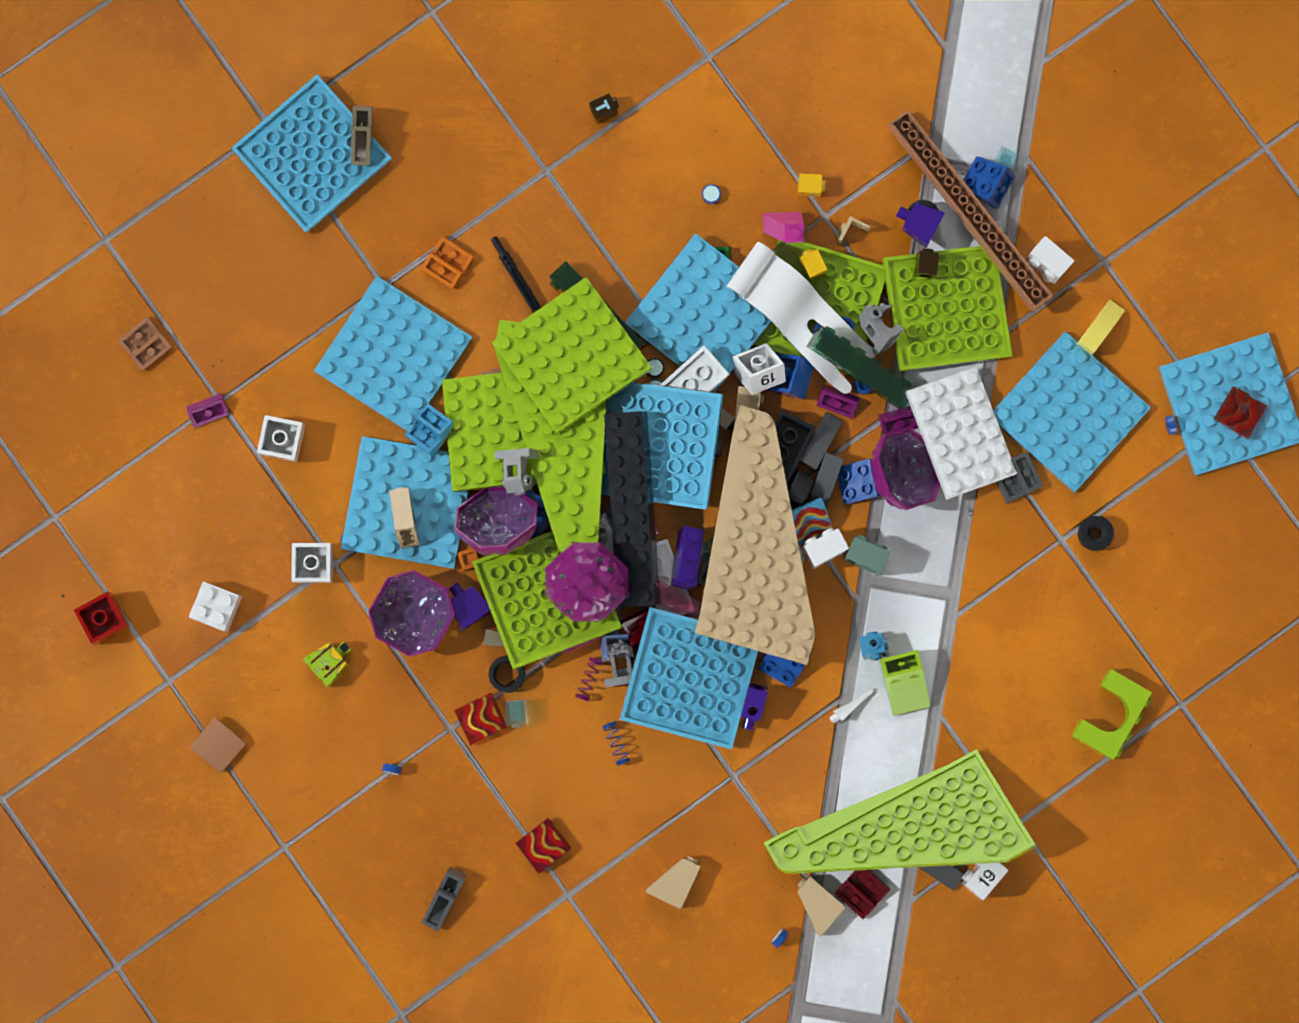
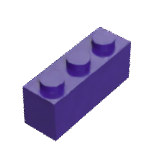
M688 526L678 530L670 586L686 590L696 586L704 530Z

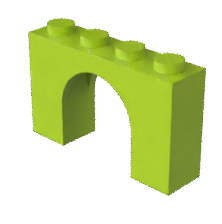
M1110 669L1107 671L1099 687L1122 701L1126 712L1124 722L1118 729L1106 732L1082 719L1078 722L1071 737L1110 760H1114L1115 757L1119 758L1124 748H1122L1124 741H1128L1131 738L1133 725H1137L1143 716L1140 713L1144 707L1147 708L1150 704L1152 692Z

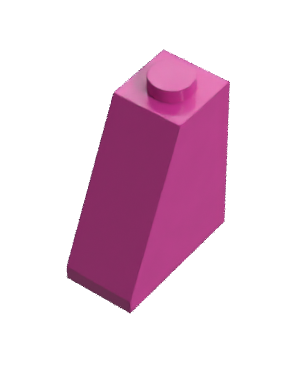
M763 213V232L785 243L804 242L802 213Z

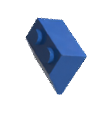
M775 353L784 363L786 382L766 390L787 397L805 400L814 370L813 365L801 356Z

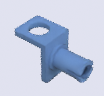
M619 630L602 636L600 640L602 662H605L608 657L607 644L615 640L627 641L628 634L621 635Z

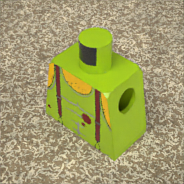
M345 641L337 648L331 643H327L306 656L303 660L324 685L330 687L349 664L344 656L352 649Z

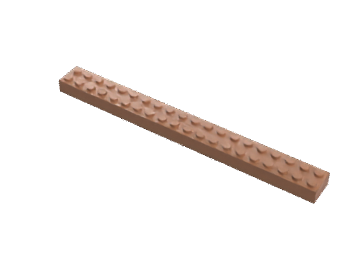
M907 110L891 121L888 125L889 130L1031 312L1048 302L1053 297L1052 293L912 114Z

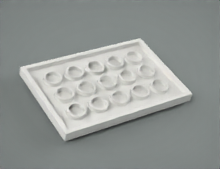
M977 367L905 392L946 500L1017 474Z

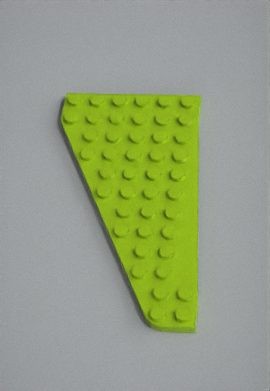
M499 320L496 339L520 322ZM495 348L525 447L538 450V458H532L530 462L559 551L562 553L572 542H599L605 440L604 414H606L607 401L557 435Z
M977 749L944 767L804 826L790 829L764 842L776 867L788 874L1010 862L1036 847Z

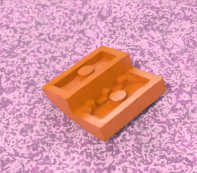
M441 236L421 269L453 289L475 256L447 237Z

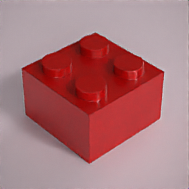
M108 591L74 609L90 643L94 645L130 627L113 593Z

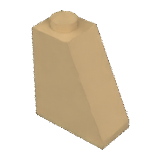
M399 487L395 490H390L394 528L401 549L419 546L420 542L409 488Z
M690 856L687 859L682 858L647 888L646 893L681 909L701 867L698 865V860Z
M803 877L797 884L799 887L797 892L817 935L821 937L846 907L812 877Z

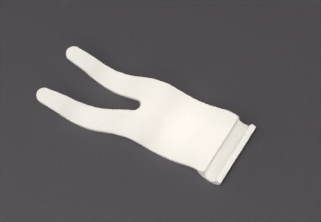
M760 242L755 244L726 286L770 319L813 367L843 394L849 393L852 386L841 375L825 350L807 327L808 321L811 319L815 320L867 359L875 357L872 351L873 348L852 330L822 299L812 285L797 270Z

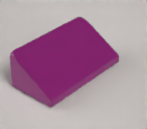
M824 385L816 406L852 419L860 397L850 393L843 394L834 387Z
M222 393L186 407L194 428L230 414Z
M911 406L878 415L884 436L909 428H919Z

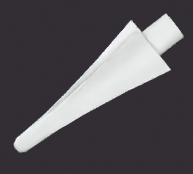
M870 689L857 699L834 710V714L829 717L833 724L838 720L842 722L860 703L874 693V689Z

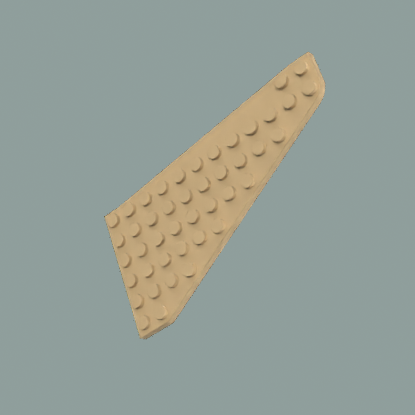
M740 405L734 423L702 606L695 633L807 665L815 638V630L775 423L766 412Z

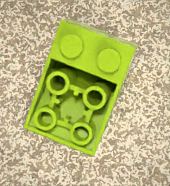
M918 650L879 660L893 716L931 707Z

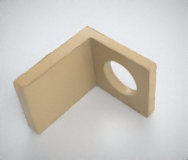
M850 216L847 223L843 222L838 231L841 234L838 243H842L851 224L866 232L869 231L871 226Z

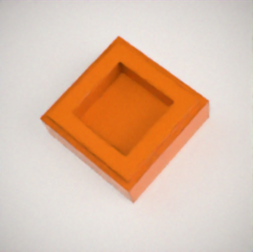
M472 548L457 553L463 571L474 568L472 561L479 559L478 552Z

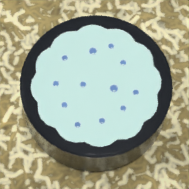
M657 358L647 361L652 367V370L647 372V375L652 378L660 377L664 372L663 362Z

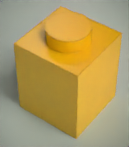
M799 173L798 196L820 197L821 192H825V180H822L821 174Z
M809 249L802 253L803 256L800 257V262L809 281L827 272L818 249L815 251Z

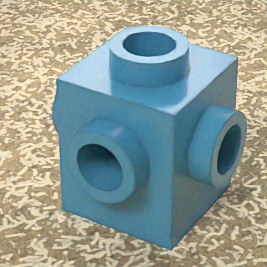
M874 631L867 633V636L859 637L864 660L871 659L876 661L882 659V656H887L886 650L889 649L887 638L883 639L882 633Z

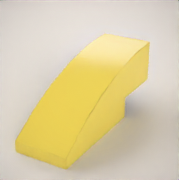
M1109 300L1076 344L1092 355L1125 310L1112 300Z

